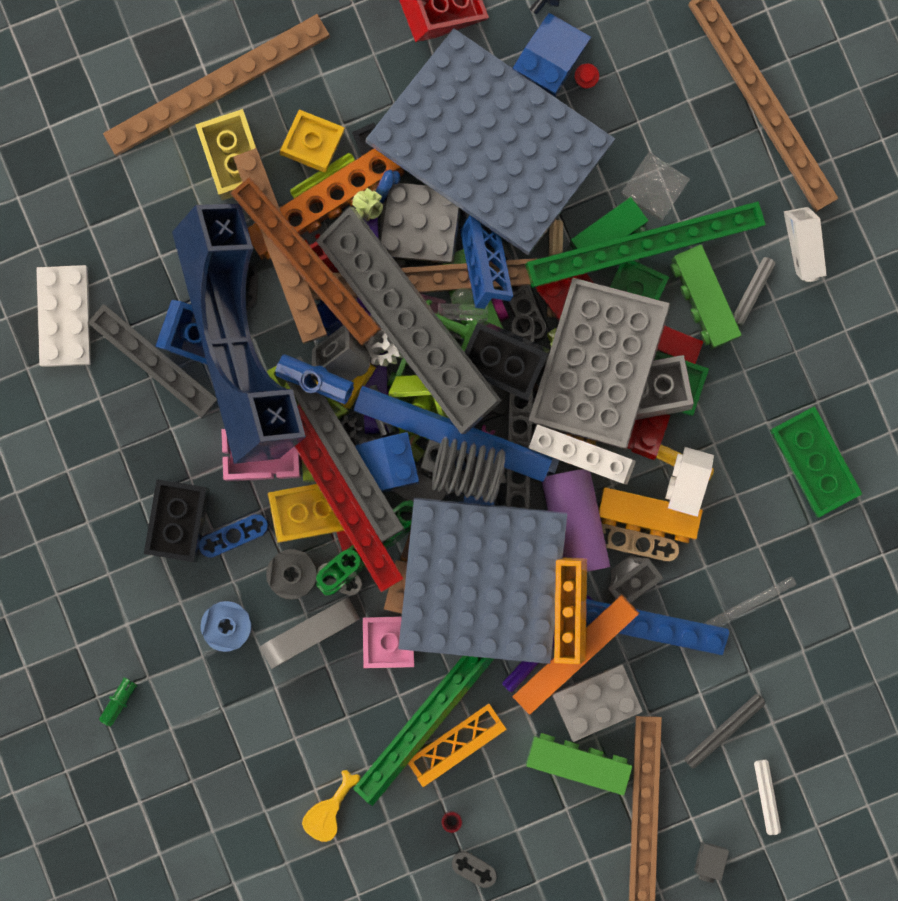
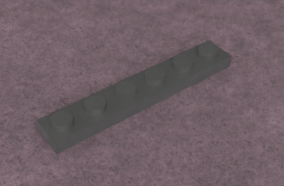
M103 304L89 320V325L202 419L217 402L215 396L106 305Z

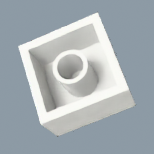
M687 447L684 448L683 455H677L665 499L670 500L669 509L698 517L712 471L714 455Z

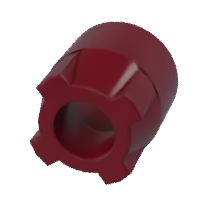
M447 811L443 815L442 827L445 831L454 833L461 828L462 819L460 814L454 811ZM448 817H455L457 820L456 824L449 825L447 823Z

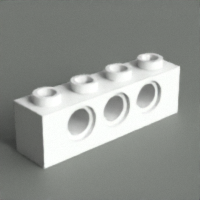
M538 424L529 445V449L626 485L636 463L635 460Z

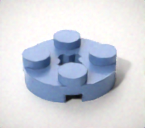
M230 601L214 604L205 611L201 620V632L210 647L222 652L240 648L247 642L252 630L249 613L241 605ZM229 619L233 629L228 630L227 634L223 633V628L219 627V624Z

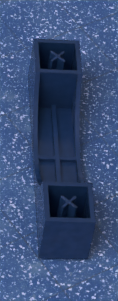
M239 203L195 205L172 231L234 464L280 459L306 436L293 389L284 388L271 379L263 368L251 339L246 312V278L253 246L242 207Z

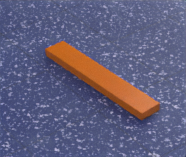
M623 595L619 596L586 627V660L581 664L554 663L553 658L550 664H546L512 697L530 715L626 627L639 612Z

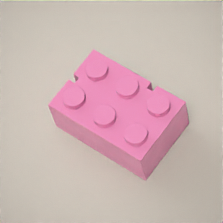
M221 429L222 452L230 454V458L223 457V480L274 479V474H276L278 479L301 478V457L295 447L280 459L234 464L226 431Z

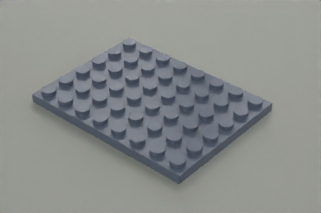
M454 28L366 138V143L527 255L538 244L615 141L614 137Z

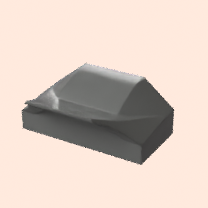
M631 554L610 570L611 583L608 589L616 599L623 595L631 603L664 577L649 558H640Z

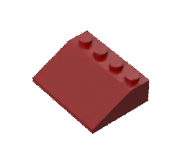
M399 0L415 42L434 39L450 33L453 28L460 30L489 18L482 0Z

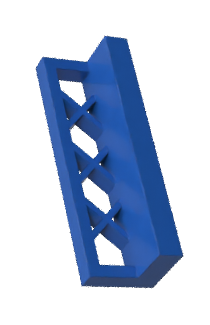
M469 215L460 233L475 308L485 309L492 298L511 301L513 292L501 236L492 230L489 235L481 228V225H485ZM486 243L495 249L494 254L485 247ZM492 262L496 265L500 272H495L489 266V263ZM496 281L504 291L495 290L493 282Z

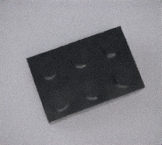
M479 319L465 349L466 355L488 383L526 400L530 396L550 351L546 347L482 319Z
M157 479L144 554L197 563L210 489Z

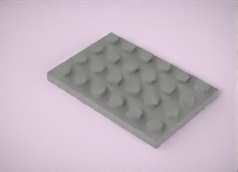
M573 278L529 422L627 450L670 309V303Z

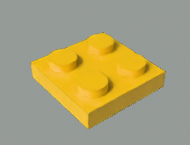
M299 110L280 149V155L326 173L344 134L345 127Z

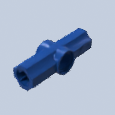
M285 354L282 355L277 363L276 376L301 386L308 393L316 392L343 404H346L352 395L354 383L329 373L323 366H312ZM311 374L318 378V384L313 383Z

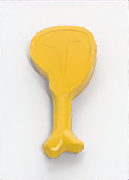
M343 770L341 772L343 776L342 784L334 796L328 800L318 802L308 810L302 821L303 829L307 834L322 842L330 841L336 836L338 831L337 812L350 788L360 781L361 778L358 774L351 775L348 770Z

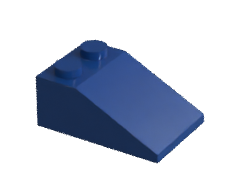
M548 13L524 48L513 70L522 74L556 98L591 37Z
M171 300L155 347L208 365L192 305L182 301Z
M408 432L355 445L356 450L382 492L419 484Z

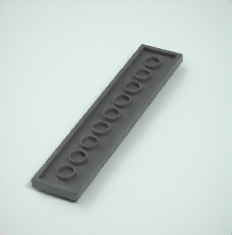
M349 207L316 242L461 434H466L498 405L501 399L354 207Z

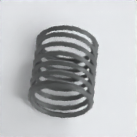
M447 436L444 437L441 441L435 463L432 489L440 492L445 487L448 494L454 490L456 495L459 496L464 491L466 498L473 494L475 500L482 497L485 503L488 501L490 504L494 502L504 469V450L501 449L498 452L493 465L495 449L494 447L490 448L483 482L478 492L479 476L484 462L486 447L485 445L480 447L474 478L469 489V478L477 447L475 442L471 444L464 478L459 488L467 442L463 441L461 444L456 471L450 485L451 470L458 441L456 438L452 441L447 467L441 482L449 445V439ZM490 473H491V478H490V483H489V489H488V495H487L488 480H489Z

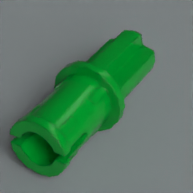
M123 677L114 695L109 697L111 700L101 714L99 721L111 727L123 707H127L126 702L138 685L132 681L129 684L130 680Z

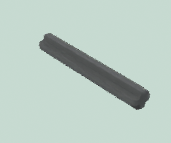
M758 694L750 698L685 757V762L691 768H696L765 705L763 698Z

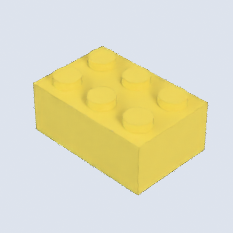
M243 109L196 124L221 200L233 197L230 193L243 183L233 157L256 148Z

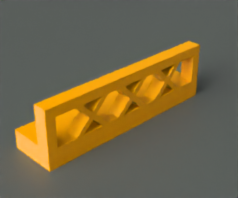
M488 703L417 752L408 764L417 776L419 783L424 787L507 729ZM486 711L490 713L496 722L488 729L477 727L479 716ZM473 720H475L474 726L467 725ZM463 727L474 729L472 740L467 743L456 741L458 731ZM476 730L483 731L482 733H480L479 735H477V736L475 737V735H476ZM455 733L454 740L447 739ZM441 742L453 744L452 752L447 757L436 755L437 745ZM456 744L463 745L455 751ZM434 748L433 755L426 754L428 751ZM421 756L432 758L431 768L421 774L414 761ZM435 759L441 760L436 765H434Z

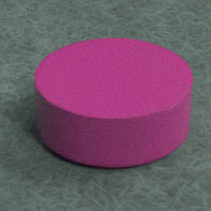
M492 298L491 302L499 321L502 322L509 319L502 300Z

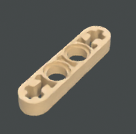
M601 523L604 534L606 533L605 528L610 529L606 544L608 549L668 562L674 560L679 554L678 544L671 539ZM615 532H621L625 535V543L622 546H615L612 543L611 537ZM641 537L648 539L650 547L646 552H641L636 548V541ZM654 540L659 541L657 546L665 547L669 543L670 548L674 549V553L664 557L663 551L656 550V555H652L655 544Z

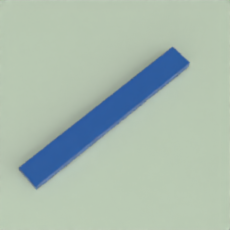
M364 386L360 390L354 408L356 412L441 443L442 439L447 436L449 447H451L452 441L456 438L458 441L457 450L459 451L462 442L466 441L467 454H469L471 444L475 442L477 445L475 457H478L480 447L485 445L484 460L486 461L490 448L494 447L495 457L493 463L498 452L503 449L505 452L504 468L544 482L553 459L550 456L475 428L470 429L466 434H461L449 418Z

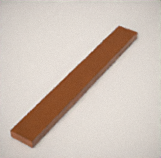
M250 177L230 193L361 346L381 331L380 327Z

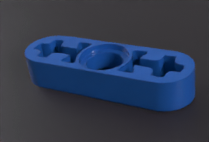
M254 514L210 533L200 540V552L206 557H216L266 534L269 527L268 521L265 517ZM254 519L258 522H263L264 525L260 527L261 532L257 533L256 530H251L248 532L250 537L246 539L245 531L240 525L245 523V528L253 525ZM238 529L240 531L241 538L237 543H230L228 541L227 533L229 530ZM222 533V539L227 547L223 549V544L214 547V553L210 550H205L204 547L208 545L207 540L210 539L212 542L219 541L218 535Z

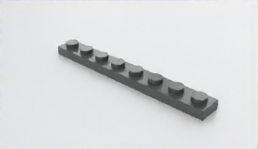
M301 356L298 357V358H296V359H298V360L304 362L303 359L301 358ZM311 374V379H312L313 383L317 384L316 381H315V379L312 378V374ZM285 380L290 389H293L294 396L381 542L383 543L403 531L404 528L325 396L316 392L308 393L301 386Z

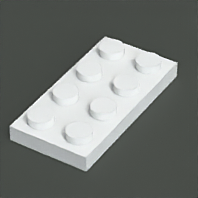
M86 265L37 267L40 366L91 365L90 325L88 324L90 320L88 267Z

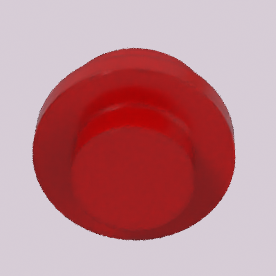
M592 64L580 65L575 71V81L582 88L594 87L599 80L598 69Z

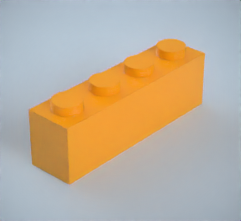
M605 487L602 489L598 507L602 524L615 527L616 522L626 524L625 529L640 532L641 528L651 530L650 535L665 538V534L675 536L674 540L689 543L690 539H697L703 510H699L697 517L669 509V502Z
M562 558L556 560L554 663L581 664L586 660V558Z

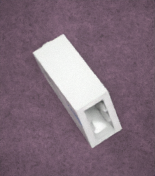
M809 207L784 211L796 274L801 280L806 282L817 281L819 277L827 276L820 218Z

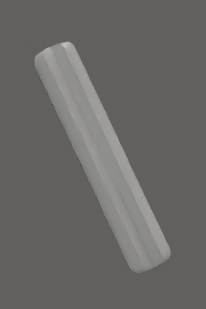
M768 257L762 259L733 314L738 325L742 326L745 323L775 266V261Z

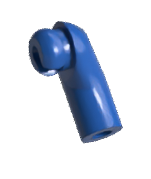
M390 169L384 172L375 191L382 196L379 202L384 203L392 184L400 182V173L398 171Z

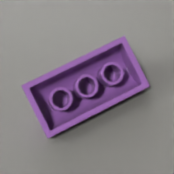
M580 469L545 477L542 486L547 510L567 513L562 558H586L587 572L610 567L591 472Z

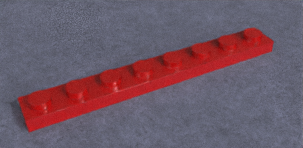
M298 405L306 437L294 447L380 592H383L402 581L403 577L303 409Z

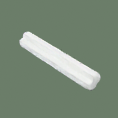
M758 760L754 765L766 831L769 835H777L781 833L769 762L767 760Z

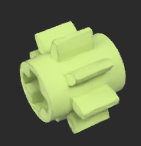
M367 188L365 191H359L354 196L352 205L362 218L369 221L370 218L375 219L381 214L383 204L379 201L382 196Z

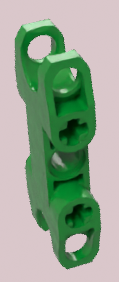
M412 500L404 501L393 509L404 530L382 543L386 550L411 531L412 519L405 521L400 515L403 513H410L412 515L414 503ZM353 545L337 555L318 572L316 586L325 596L337 593L366 567ZM348 561L349 564L353 562V567L351 568L349 565L345 567V562ZM327 576H333L337 580L332 585L323 583L324 578Z

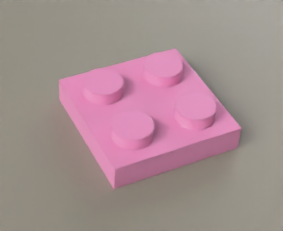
M401 617L363 618L364 668L414 667V651L398 649Z

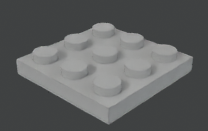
M392 184L387 196L381 243L392 258L454 264L461 208L427 185Z

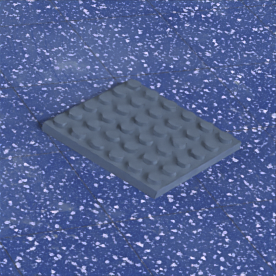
M414 498L398 649L550 664L555 627L556 560L563 557L567 513Z

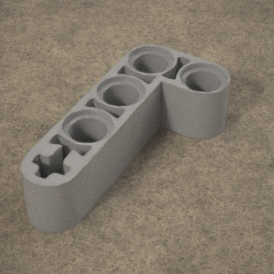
M347 597L269 640L259 648L269 666L273 669L360 620V617Z

